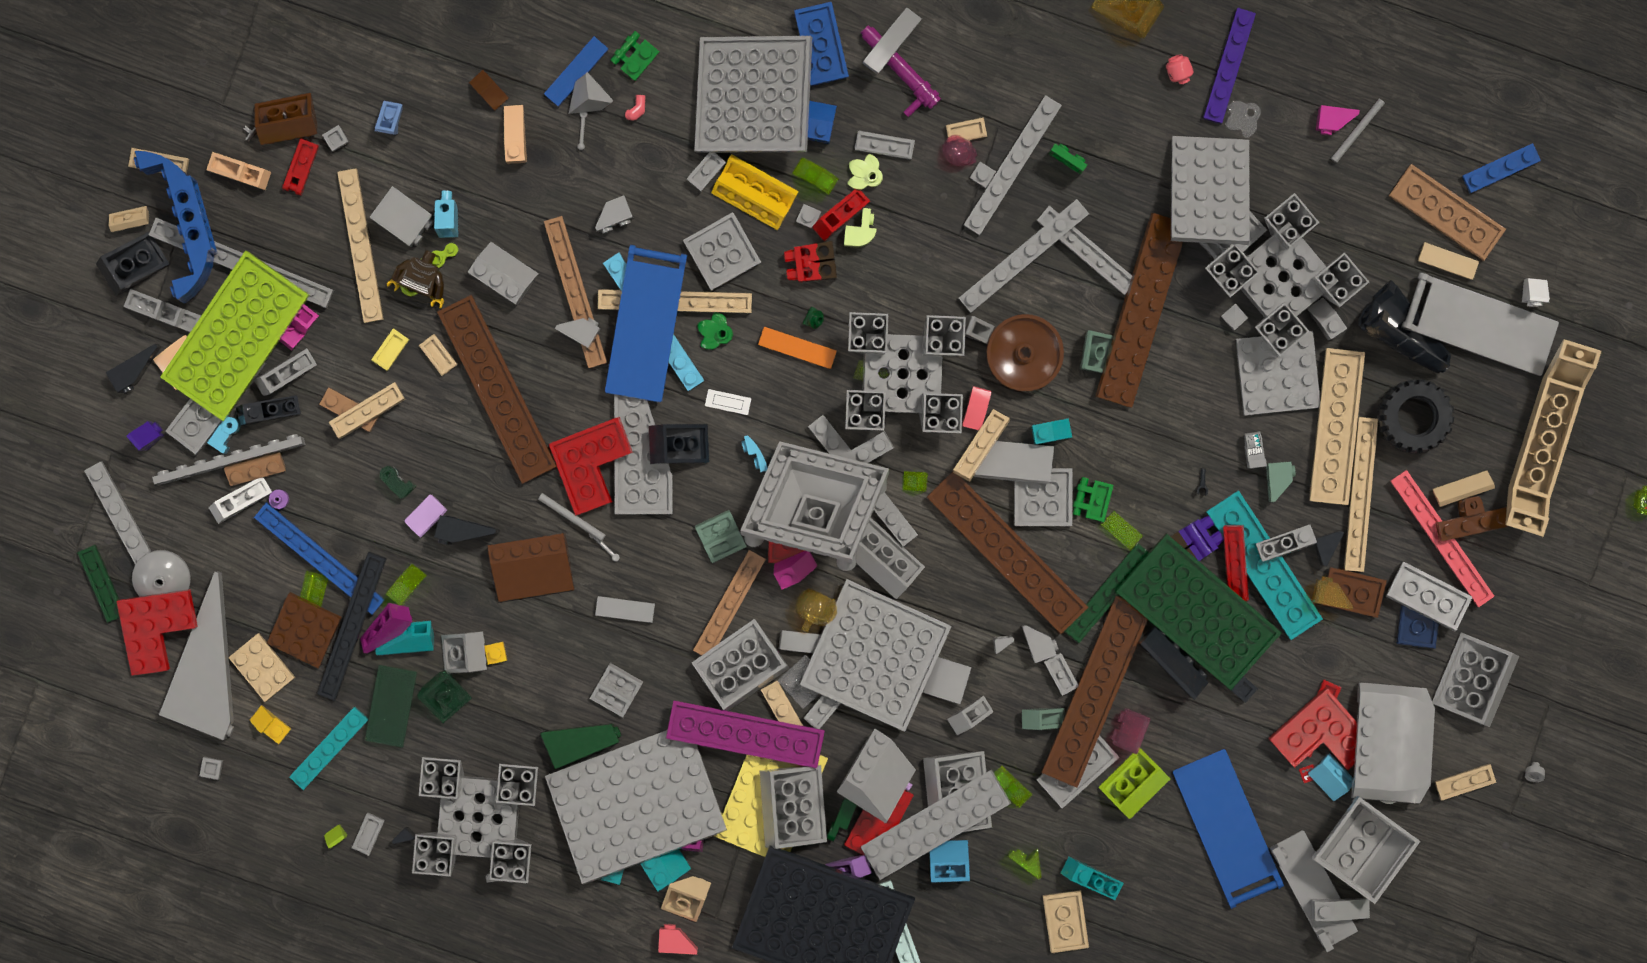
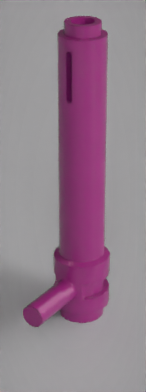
M869 25L861 32L862 38L872 49L882 38L875 28ZM897 52L887 62L890 68L909 86L917 98L904 111L908 117L922 104L932 109L941 100L939 93L936 90L933 91L929 82L924 81Z

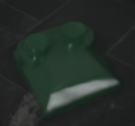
M446 670L436 674L421 688L417 695L420 701L442 723L447 721L472 699L468 692L453 678V675Z

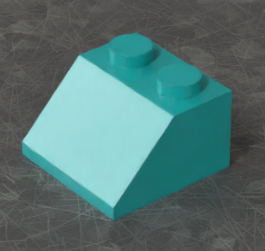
M679 849L640 863L657 891L671 884L691 869Z

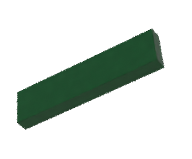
M93 545L77 552L107 623L120 618L116 602L120 599L97 546Z

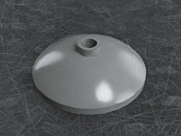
M155 550L142 556L136 563L132 573L133 587L139 597L188 590L191 581L190 571L185 561L177 554L166 550ZM161 579L163 584H158L156 580Z

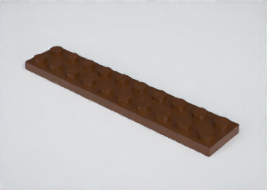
M1151 213L1095 395V397L1132 408L1183 243L1182 241H1171V219L1156 213Z
M470 295L438 311L437 313L522 484L556 468L557 465L473 296Z
M953 472L950 473L927 496L940 512L1060 634L1088 608L959 475Z
M1115 596L1041 772L1078 788L1148 620L1130 603L1119 596Z

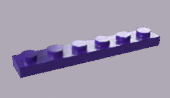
M1241 8L1236 9L1203 119L1219 124L1223 122L1256 15L1254 12Z

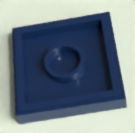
M1401 606L1396 644L1436 649L1439 623L1405 606Z

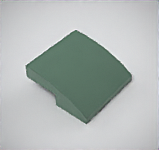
M730 510L695 525L712 563L747 547Z

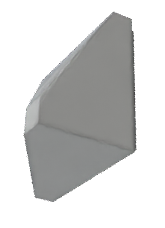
M1236 304L1221 316L1233 331L1248 319Z

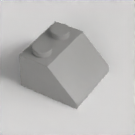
M483 631L441 635L445 673L487 670Z

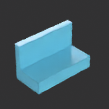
M1330 753L1322 759L1319 765L1308 772L1311 778L1333 801L1347 793L1352 787V776Z

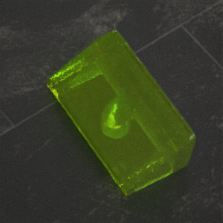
M306 571L300 597L321 607L328 578L320 573Z

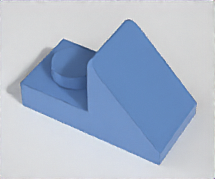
M383 101L375 131L398 134V122L402 112V104Z

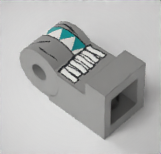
M1260 431L1244 433L1247 469L1267 466Z

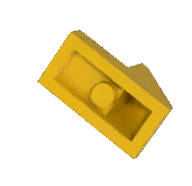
M262 705L250 719V722L260 733L264 732L278 744L282 742L292 729Z

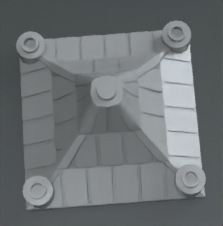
M779 441L740 530L741 535L744 536L745 543L751 547H757L764 540L836 558L839 569L843 571L851 570L856 566V552L878 498L887 490L889 469Z

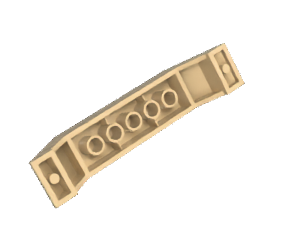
M1563 339L1543 376L1508 487L1505 525L1544 537L1549 521L1550 498L1584 389L1597 367L1601 354L1600 350Z

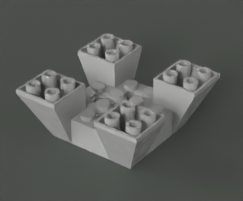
M1295 193L1264 218L1271 237L1251 254L1246 256L1236 244H1233L1205 267L1229 297L1241 289L1263 315L1264 318L1255 328L1279 357L1310 332L1297 316L1320 296L1340 307L1369 283L1345 252L1325 266L1302 237L1320 222ZM1268 257L1275 261L1273 268L1266 265ZM1294 260L1301 262L1302 267L1300 270L1293 267ZM1280 272H1284L1287 275L1286 282L1279 280L1278 275ZM1266 284L1272 287L1270 295L1266 294L1263 290ZM1292 287L1299 289L1298 297L1292 296Z
M849 312L848 351L862 353L864 358L862 391L847 390L845 429L884 430L885 412L919 413L922 432L962 433L963 394H941L942 357L964 356L966 317L927 315L922 336L888 334V314ZM901 349L905 350L908 354L906 360H901L898 356V352ZM880 368H885L888 371V376L885 379L880 378L878 375ZM899 369L906 370L907 377L905 379L898 377ZM919 369L924 370L926 373L924 380H920L917 377ZM899 388L906 390V396L903 399L897 396Z
M422 757L419 796L441 798L438 832L415 834L412 873L451 877L457 855L491 858L489 880L528 883L532 844L517 838L519 805L535 806L538 767L499 764L498 779L464 776L461 760ZM477 793L484 794V802L477 801ZM457 810L464 813L463 820L456 818L455 812ZM475 812L483 814V821L475 819ZM494 814H500L502 816V823H496L494 821ZM474 831L481 833V840L478 841L473 838Z

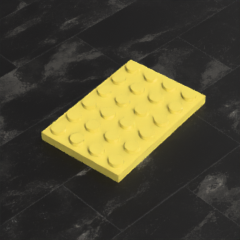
M746 755L722 815L727 831L714 835V837L765 857L768 848L765 847L759 771L802 767L803 765ZM820 755L818 765H821V771L823 772L828 758ZM786 847V848H780V849H783V850H785V851L790 852L791 849H792V847Z

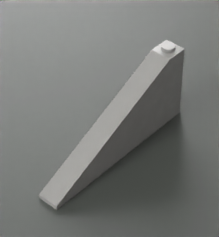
M216 571L213 574L196 618L198 627L193 628L159 715L225 740L227 737H231L234 726L232 724L234 717L222 572Z

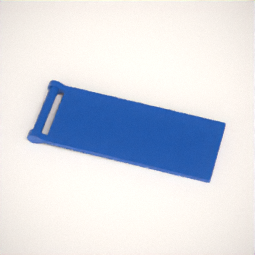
M630 245L605 387L606 393L656 402L662 401L687 259L686 254L675 255L636 248L635 245ZM634 255L680 263L679 269L633 261Z
M1222 749L1173 770L1175 780L1230 908H1235L1237 904L1274 888L1284 887L1226 750ZM1273 875V881L1234 898L1232 897L1231 892Z

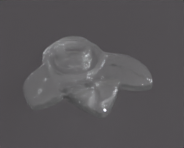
M1234 101L1227 106L1232 115L1227 120L1226 128L1230 130L1241 129L1243 137L1248 138L1257 129V120L1261 115V109L1255 103L1245 104L1242 101ZM1249 109L1254 110L1255 114L1253 116L1248 115Z

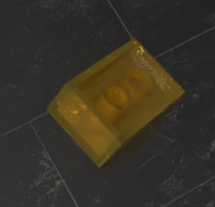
M1095 0L1091 6L1095 11L1143 39L1164 8L1160 0Z

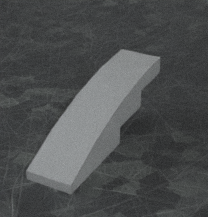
M906 8L865 58L863 64L878 75L922 18Z
M130 289L124 307L189 332H191L201 315Z

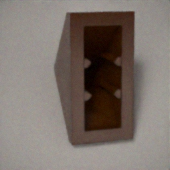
M484 70L469 82L494 111L509 99Z

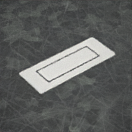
M709 389L705 406L748 415L751 398Z

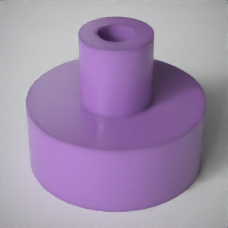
M275 490L269 496V503L273 508L282 509L288 505L289 496L283 490Z

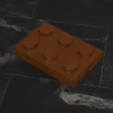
M1329 567L1321 604L1378 618L1387 580Z

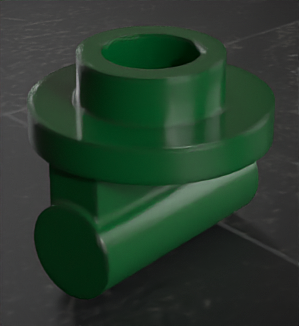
M810 307L802 324L813 329L818 328L824 321L823 312Z

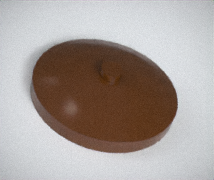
M1022 314L1004 320L996 327L988 341L987 361L992 374L1000 383L1016 391H1033L1046 386L1056 377L1063 363L1064 348L1059 333L1052 324L1035 315Z

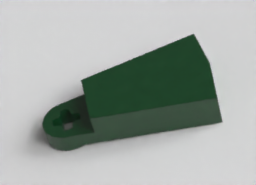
M845 797L835 822H832L827 835V840L832 842L835 840L839 827L847 830L857 806Z

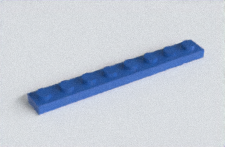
M265 503L254 518L352 598L358 577L270 504ZM375 592L368 610L372 615L385 601L377 592Z

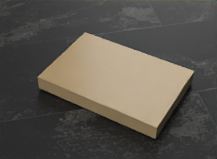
M1081 890L1043 895L1051 953L1089 948Z

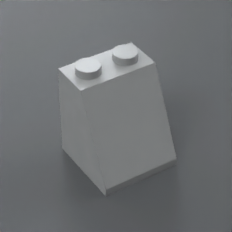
M393 186L370 216L371 219L410 247H413V245L417 246L423 238L421 235L424 230L428 231L434 223V216Z

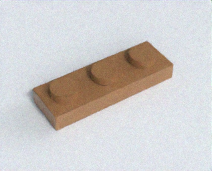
M328 387L320 405L341 415L358 405V403ZM379 416L361 427L371 432Z
M279 451L224 466V471L230 486L284 472L286 471V466Z

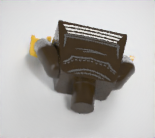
M425 250L421 260L412 257L399 264L392 275V279L387 283V287L392 283L395 285L394 291L402 286L430 299L433 298L431 302L432 307L435 302L440 304L439 309L444 304L443 276L439 268L432 265L436 254Z

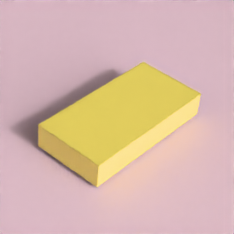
M392 329L372 358V361L388 371L410 339L397 330Z

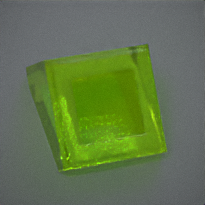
M904 471L903 490L926 492L928 473Z

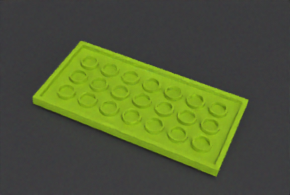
M245 251L160 377L220 420L225 421L310 294L250 252Z

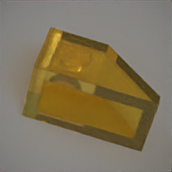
M1322 576L1321 580L1316 579L1312 602L1353 609V605L1339 584L1333 583V578Z

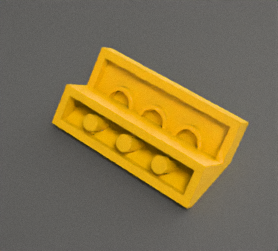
M731 154L711 194L778 230L799 191Z

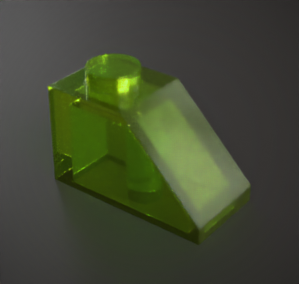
M803 157L792 173L828 195L839 180V178L825 168Z
M411 564L395 581L386 595L398 605L403 606L427 575L414 564Z
M1001 766L994 772L1007 797L1019 808L1033 795L1005 767Z

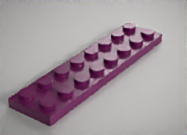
M673 701L666 739L817 768L825 730Z

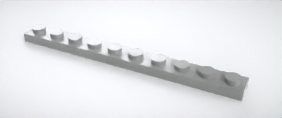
M155 218L149 236L183 249L182 243H185L183 235L180 236L177 226ZM198 234L194 236V240L199 237ZM215 242L218 254L214 255L213 262L233 270L243 253ZM264 262L310 294L307 299L308 301L325 308L328 307L334 290Z

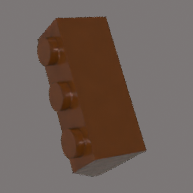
M311 93L255 104V129L261 145L317 134V120Z

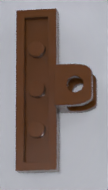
M1479 496L1458 500L1460 517L1435 523L1439 541L1509 527L1505 525L1507 507L1484 511L1483 502Z

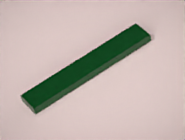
M1137 543L1086 604L1088 608L1064 632L1080 643L1112 605L1115 596H1119L1115 590L1149 552Z

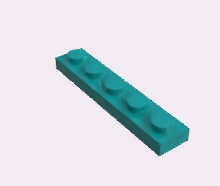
M354 707L289 778L304 790L369 719L358 708Z

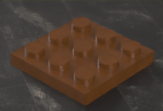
M290 592L287 595L267 644L319 668L342 617Z

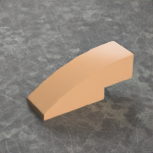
M212 152L206 169L266 190L271 172L214 152Z

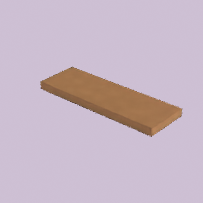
M1412 164L1409 165L1389 194L1390 198L1482 261H1485L1506 230Z

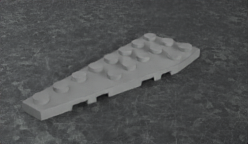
M614 394V418L620 417L633 453L615 460V514H673V475L669 464H650L649 426L655 425L648 401Z

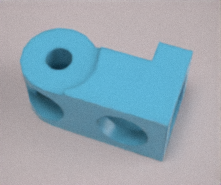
M227 417L225 421L221 422L207 443L221 453L227 454L230 447L226 444L232 435L240 430L239 421L235 418Z

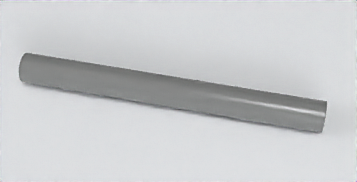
M1381 99L1376 101L1331 157L1332 161L1337 163L1385 104L1384 101Z
M543 493L540 495L538 500L600 541H603L606 536L604 533L578 516H575V514Z

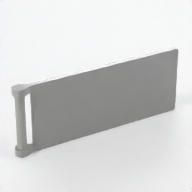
M1419 273L1417 278L1419 281L1408 315L1401 328L1538 376L1542 375L1557 331L1558 321L1436 279L1427 274ZM1428 282L1431 283L1418 325L1415 326L1413 321L1425 284Z

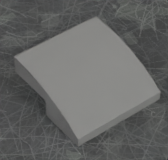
M938 657L923 693L961 704L971 667Z
M610 663L590 699L617 715L624 717L643 681Z

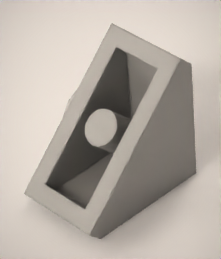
M587 72L575 82L568 114L600 111L611 104L613 100Z

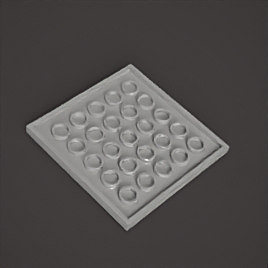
M700 37L694 151L807 152L812 37Z
M846 579L799 685L905 732L951 626Z

